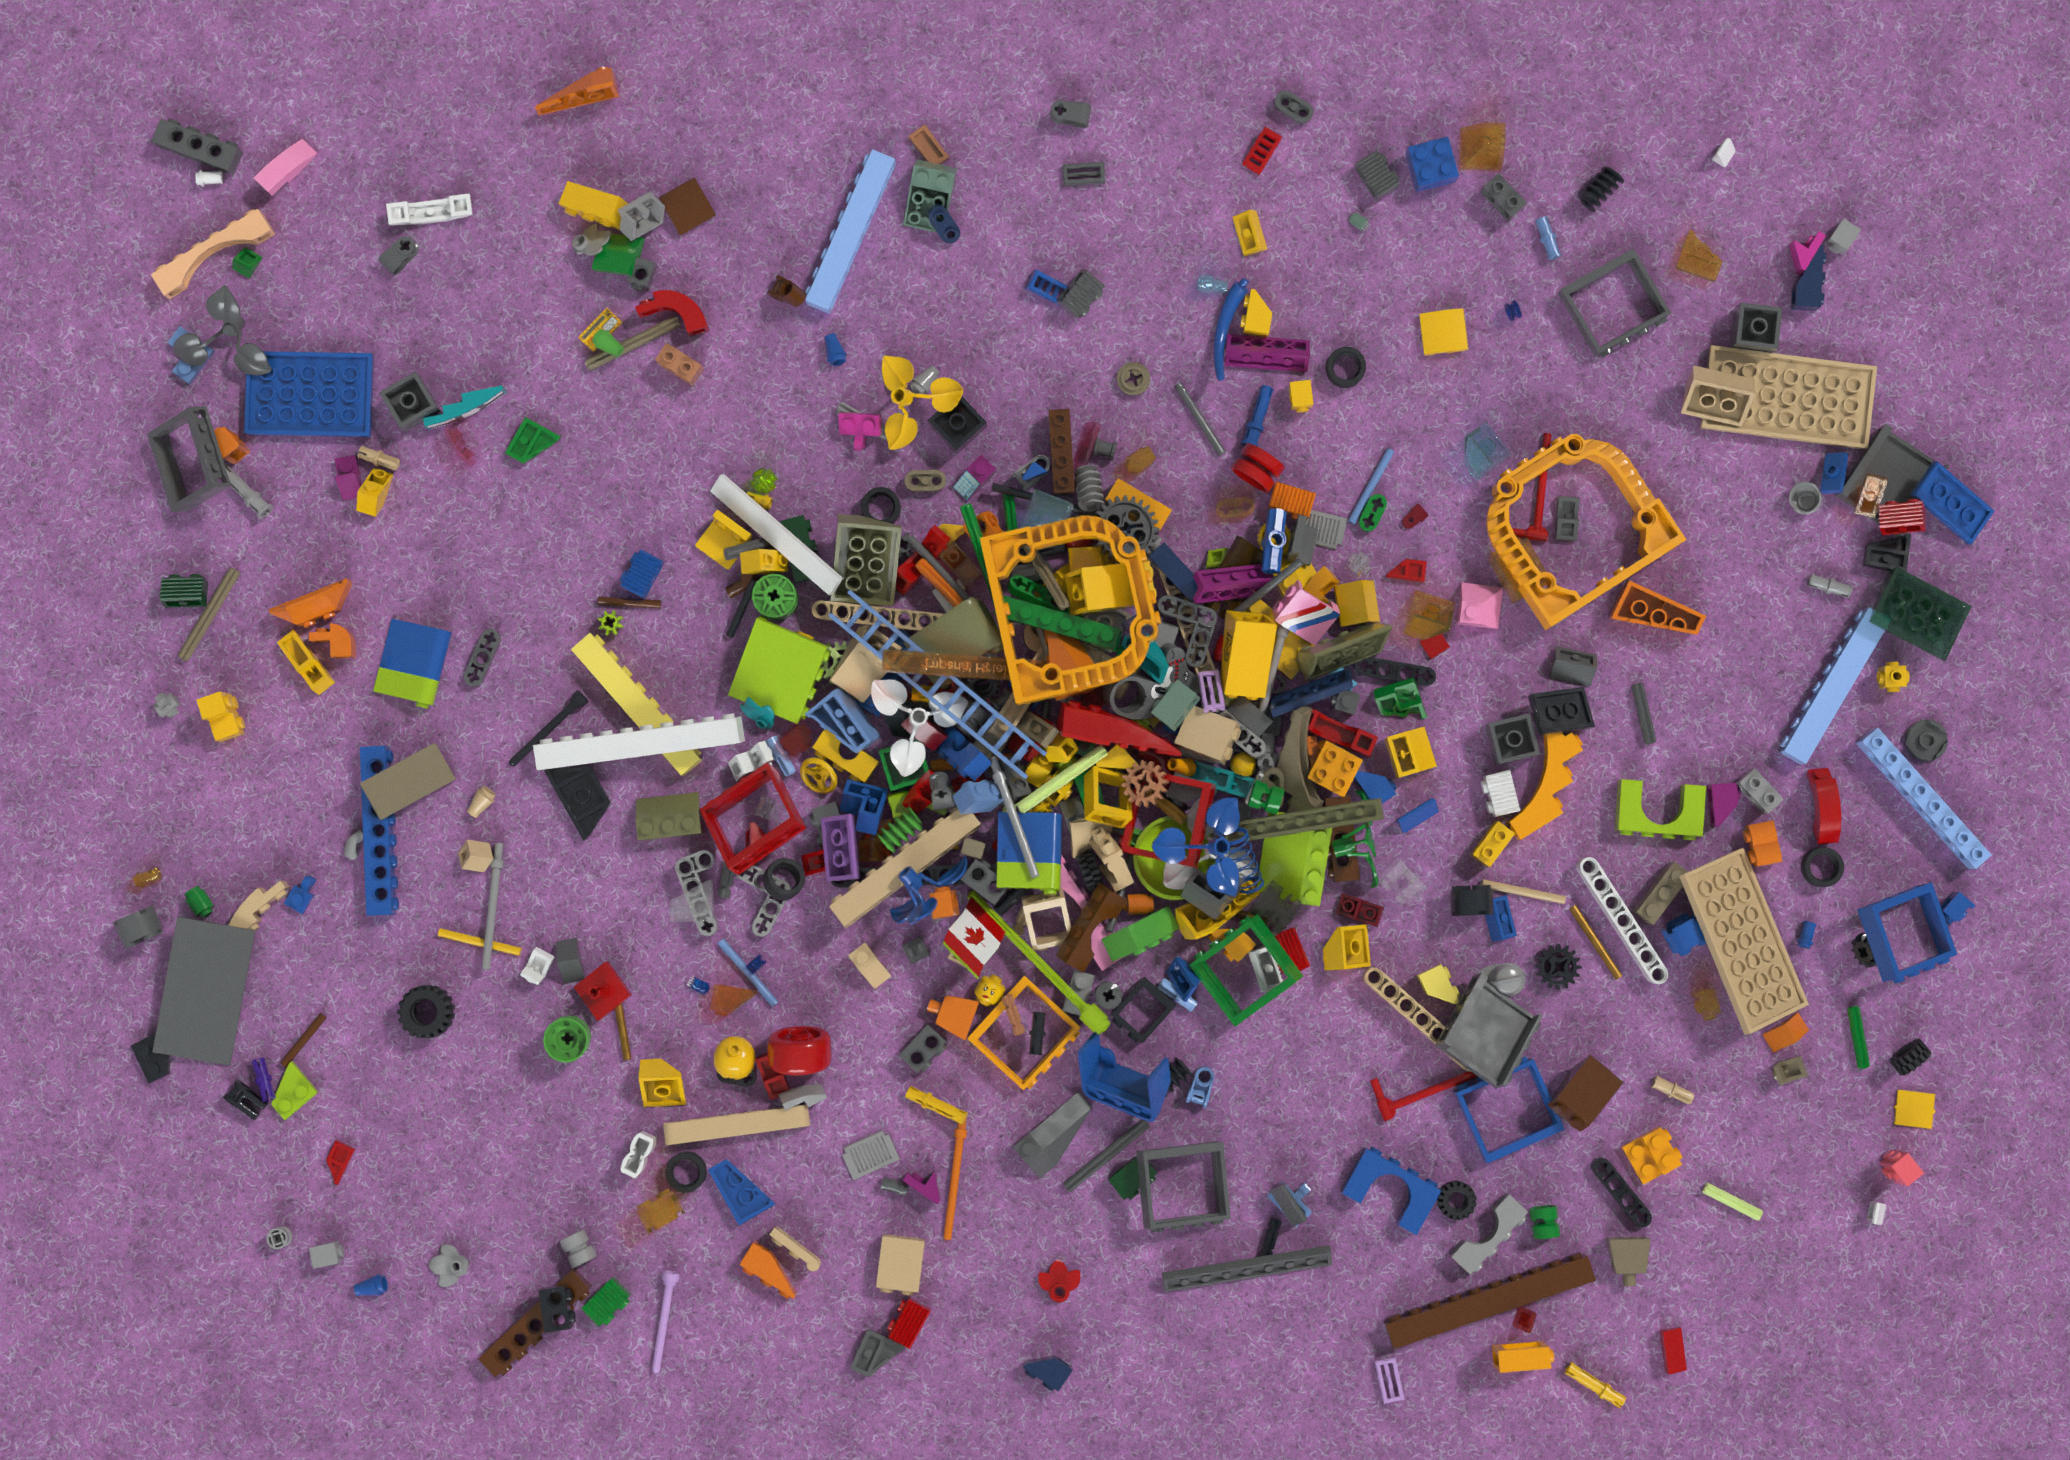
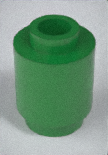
M196 886L184 894L186 897L185 901L196 918L201 916L203 919L213 913L212 909L215 906L204 889Z

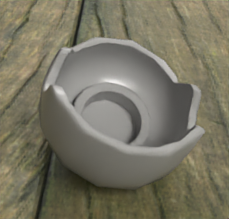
M1806 481L1796 483L1790 489L1788 497L1791 507L1801 515L1815 513L1821 506L1822 501L1821 492L1818 487Z

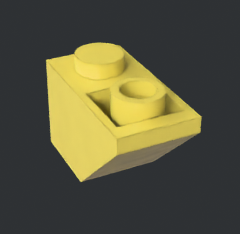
M1438 964L1416 975L1426 995L1452 1004H1458V998L1461 996L1457 987L1451 985L1449 981L1451 975L1446 966L1442 967L1441 964Z

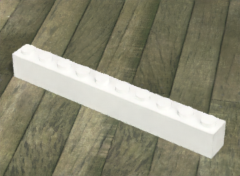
M734 713L721 715L722 719L714 720V716L701 718V722L694 723L693 719L681 720V725L665 722L660 723L661 727L653 728V724L640 726L641 730L633 731V727L622 728L620 733L613 734L612 730L601 731L600 736L585 733L580 734L578 739H573L572 735L559 737L560 741L553 742L552 738L542 739L540 744L533 745L536 769H551L745 742L741 716L735 717Z

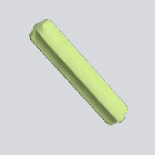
M1706 1183L1702 1192L1755 1220H1760L1763 1214L1761 1209L1710 1183Z

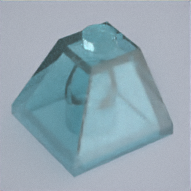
M1487 422L1465 436L1464 465L1470 475L1477 481L1512 455Z

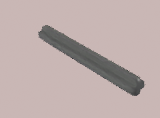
M1141 1119L1066 1180L1063 1185L1067 1191L1072 1192L1150 1128L1149 1123Z

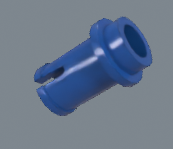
M1803 921L1800 937L1796 940L1799 947L1810 949L1811 945L1814 944L1812 940L1815 927L1817 926L1816 923Z

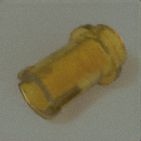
M158 867L142 873L136 872V875L133 876V881L137 888H144L146 884L162 879Z

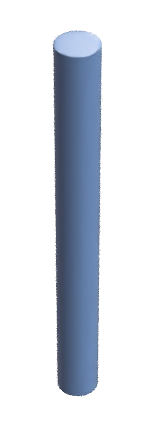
M1386 449L1348 519L1349 523L1356 524L1392 458L1393 450Z
M723 938L717 943L767 1002L774 1007L779 1001Z

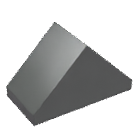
M577 937L557 941V965L564 983L584 979L585 973Z

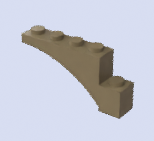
M1307 706L1294 710L1290 718L1292 723L1285 733L1284 740L1286 741L1278 754L1279 762L1275 767L1283 772L1284 791L1292 795L1288 801L1289 809L1287 813L1321 808L1324 800L1320 799L1314 782L1307 778L1310 772L1307 754V733L1312 708ZM1272 775L1274 777L1273 780H1276L1277 776Z

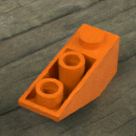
M754 1241L740 1263V1266L743 1267L742 1271L750 1276L755 1274L761 1278L760 1282L769 1288L774 1286L779 1289L778 1293L787 1299L790 1297L794 1299L797 1293L774 1253Z

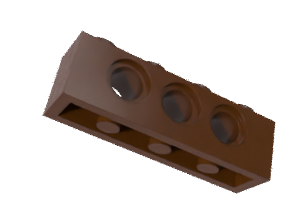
M1070 409L1049 410L1054 496L1075 495Z
M1350 796L1324 798L1322 807L1351 803ZM1354 824L1332 828L1328 852L1331 866H1328V877L1333 879V883L1360 880L1358 856L1348 857L1345 855L1347 857V864L1343 867L1339 866L1331 842L1334 841L1337 833L1346 835L1353 831ZM1355 834L1348 838H1353V841H1356Z

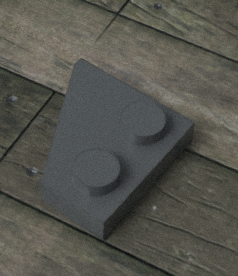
M868 1328L850 1369L870 1377L901 1352L904 1346Z

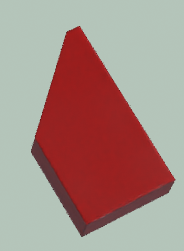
M1405 559L1389 571L1385 578L1425 582L1427 561Z
M335 1140L326 1159L334 1179V1184L339 1185L356 1150L338 1140Z

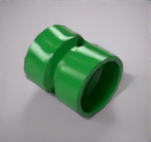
M1255 780L1248 800V806L1256 809L1263 807L1265 812L1277 815L1283 798L1284 788L1274 785L1268 787L1267 783ZM1263 793L1267 794L1265 801L1261 800Z
M1556 1205L1529 1208L1530 1220L1534 1222V1225L1531 1226L1533 1239H1549L1561 1236L1559 1223L1556 1222L1558 1218Z

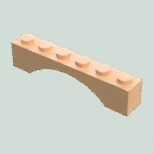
M259 209L250 210L240 220L228 223L224 230L209 235V239L194 244L191 250L185 254L176 255L172 262L167 265L158 266L151 276L162 294L170 300L188 288L196 269L213 253L238 244L259 245L276 233Z

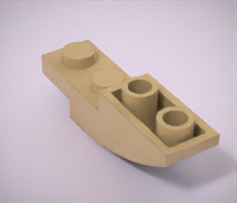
M279 881L268 891L258 887L241 904L229 925L258 930L260 928L258 924L263 921L258 913L264 914L271 908L269 904L274 900L279 901L288 894L286 891L290 886L286 881Z

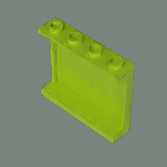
M760 615L756 618L728 696L743 702L750 697L760 707L769 705L775 715L798 724L807 717L805 713L810 709L807 707L809 700L812 701L817 691L814 686L816 681L820 682L824 670L821 669L824 662H828L832 652L829 650L830 643L822 644L771 623L767 617Z

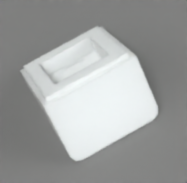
M1726 138L1712 158L1713 161L1723 167L1727 166L1735 153V148L1730 138Z
M1871 1201L1867 1222L1882 1225L1886 1204Z

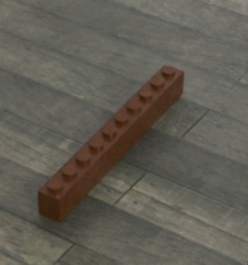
M1581 1252L1573 1253L1568 1256L1569 1259L1561 1261V1259L1548 1262L1549 1266L1544 1268L1535 1266L1528 1269L1529 1273L1523 1275L1520 1272L1508 1276V1280L1502 1282L1500 1279L1488 1283V1287L1482 1289L1480 1286L1468 1289L1467 1294L1460 1295V1293L1448 1296L1446 1301L1440 1302V1300L1429 1302L1426 1308L1414 1307L1407 1310L1408 1314L1400 1316L1398 1313L1388 1316V1320L1384 1322L1391 1346L1393 1349H1397L1594 1282L1596 1278L1589 1258L1585 1254L1581 1255Z

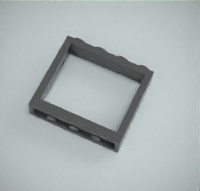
M1634 248L1563 287L1558 292L1594 357L1600 354L1602 357L1607 356L1613 352L1612 348L1619 344L1620 347H1623L1631 342L1630 338L1637 334L1640 337L1650 331L1648 329L1650 326L1655 324L1658 327L1667 322L1666 317L1671 314ZM1628 263L1658 314L1608 343L1599 346L1570 295Z
M206 406L188 407L147 433L172 513L189 511L231 486ZM186 423L189 425L207 485L188 496L168 436Z
M1212 1141L1136 1151L1144 1228L1151 1229V1232H1163L1166 1227H1171V1230L1184 1229V1225L1191 1224V1227H1202L1204 1222L1218 1225L1223 1223V1220L1231 1219L1223 1142ZM1211 1152L1217 1212L1154 1220L1148 1160Z

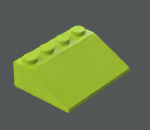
M1268 813V814H1267V816L1275 815V814H1272V813ZM1332 828L1265 838L1263 840L1259 867L1264 885L1259 891L1298 904L1320 906ZM1260 880L1257 883V887L1261 884Z

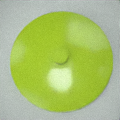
M1170 816L1155 820L1142 831L1134 848L1153 851L1152 842L1160 832L1167 828H1177L1182 831L1186 838L1184 845H1190L1192 833L1187 826V820L1182 825L1178 824ZM1204 838L1203 845H1207L1209 842L1206 838ZM1184 849L1187 856L1189 849ZM1202 849L1200 857L1205 855L1204 849ZM1133 855L1135 872L1147 890L1158 897L1168 900L1184 899L1181 897L1183 889H1170L1163 884L1166 862ZM1208 858L1200 861L1198 869L1206 874L1209 866L1216 864L1215 859Z

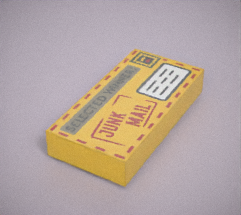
M606 308L578 338L592 352H595L598 348L595 347L592 339L596 332L603 329L613 334L622 324V321Z

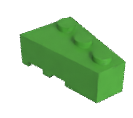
M1167 906L1101 940L1113 962L1131 953L1137 956L1147 951L1145 946H1148L1150 949L1160 944L1159 939L1164 942L1174 937L1173 932L1180 928L1170 907Z

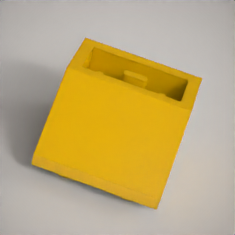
M1425 726L1384 738L1396 779L1437 767Z

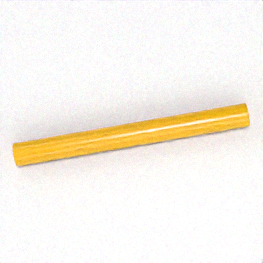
M442 928L438 931L439 937L484 947L485 939ZM493 941V950L517 956L521 955V947Z

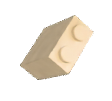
M1194 706L1184 719L1174 743L1181 749L1224 765L1226 760H1229L1232 756V746L1234 741H1237L1240 737L1241 726L1234 720L1210 711L1204 713L1202 708Z
M883 1234L876 1287L881 1288V1292L893 1293V1290H901V1294L914 1295V1292H919L925 1239Z

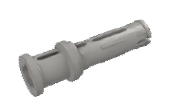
M226 465L231 487L245 500V505L251 507L258 514L257 517L260 520L267 517L272 512L273 505L268 504L259 492L253 491Z

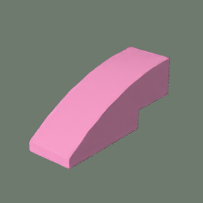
M301 139L274 158L254 179L273 196L286 182L290 183L318 153Z

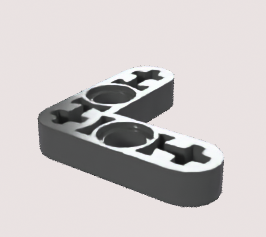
M1166 595L1161 597L1157 605L1160 613L1195 624L1185 657L1188 666L1192 668L1201 666L1217 621L1216 612L1211 608ZM1166 600H1170V604L1173 606H1177V602L1181 603L1178 608V615L1174 614L1175 609L1173 608L1165 611L1161 603H1165ZM1184 606H1190L1193 609L1191 617H1184L1182 615L1181 609ZM1197 608L1201 609L1199 613L1201 615H1206L1207 612L1211 613L1210 617L1213 618V621H1209L1207 624L1204 623V618L1198 617V621L1193 620L1197 614ZM1198 632H1203L1207 635L1205 643L1199 644L1196 642L1195 635ZM1192 644L1199 648H1205L1204 652L1199 650L1198 657L1201 660L1196 661L1195 664L1191 663L1192 659L1189 658V655H1193L1196 649L1191 648Z

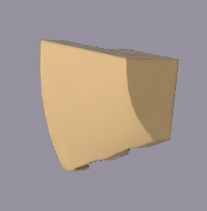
M1084 819L1069 821L1072 858H1076V856L1091 848L1089 843L1093 839L1091 831L1102 827L1105 832L1108 831L1110 834L1112 833V826Z

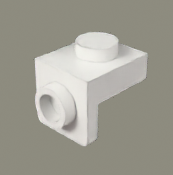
M536 947L520 976L530 983L539 985L546 977L555 957Z

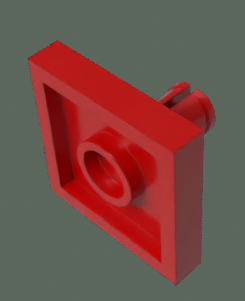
M608 961L604 962L574 986V989L597 1021H601L632 996Z

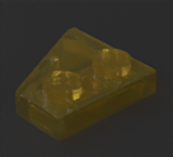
M1689 230L1675 269L1715 282L1723 261L1694 235L1695 232L1693 230Z

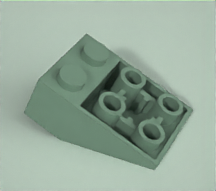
M917 159L913 167L903 225L936 232L928 220V211L934 205H943L949 212L958 168ZM937 215L936 220H940L943 215Z

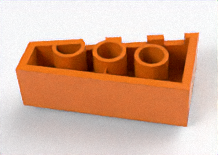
M1626 580L1608 618L1698 635L1706 615L1635 582Z

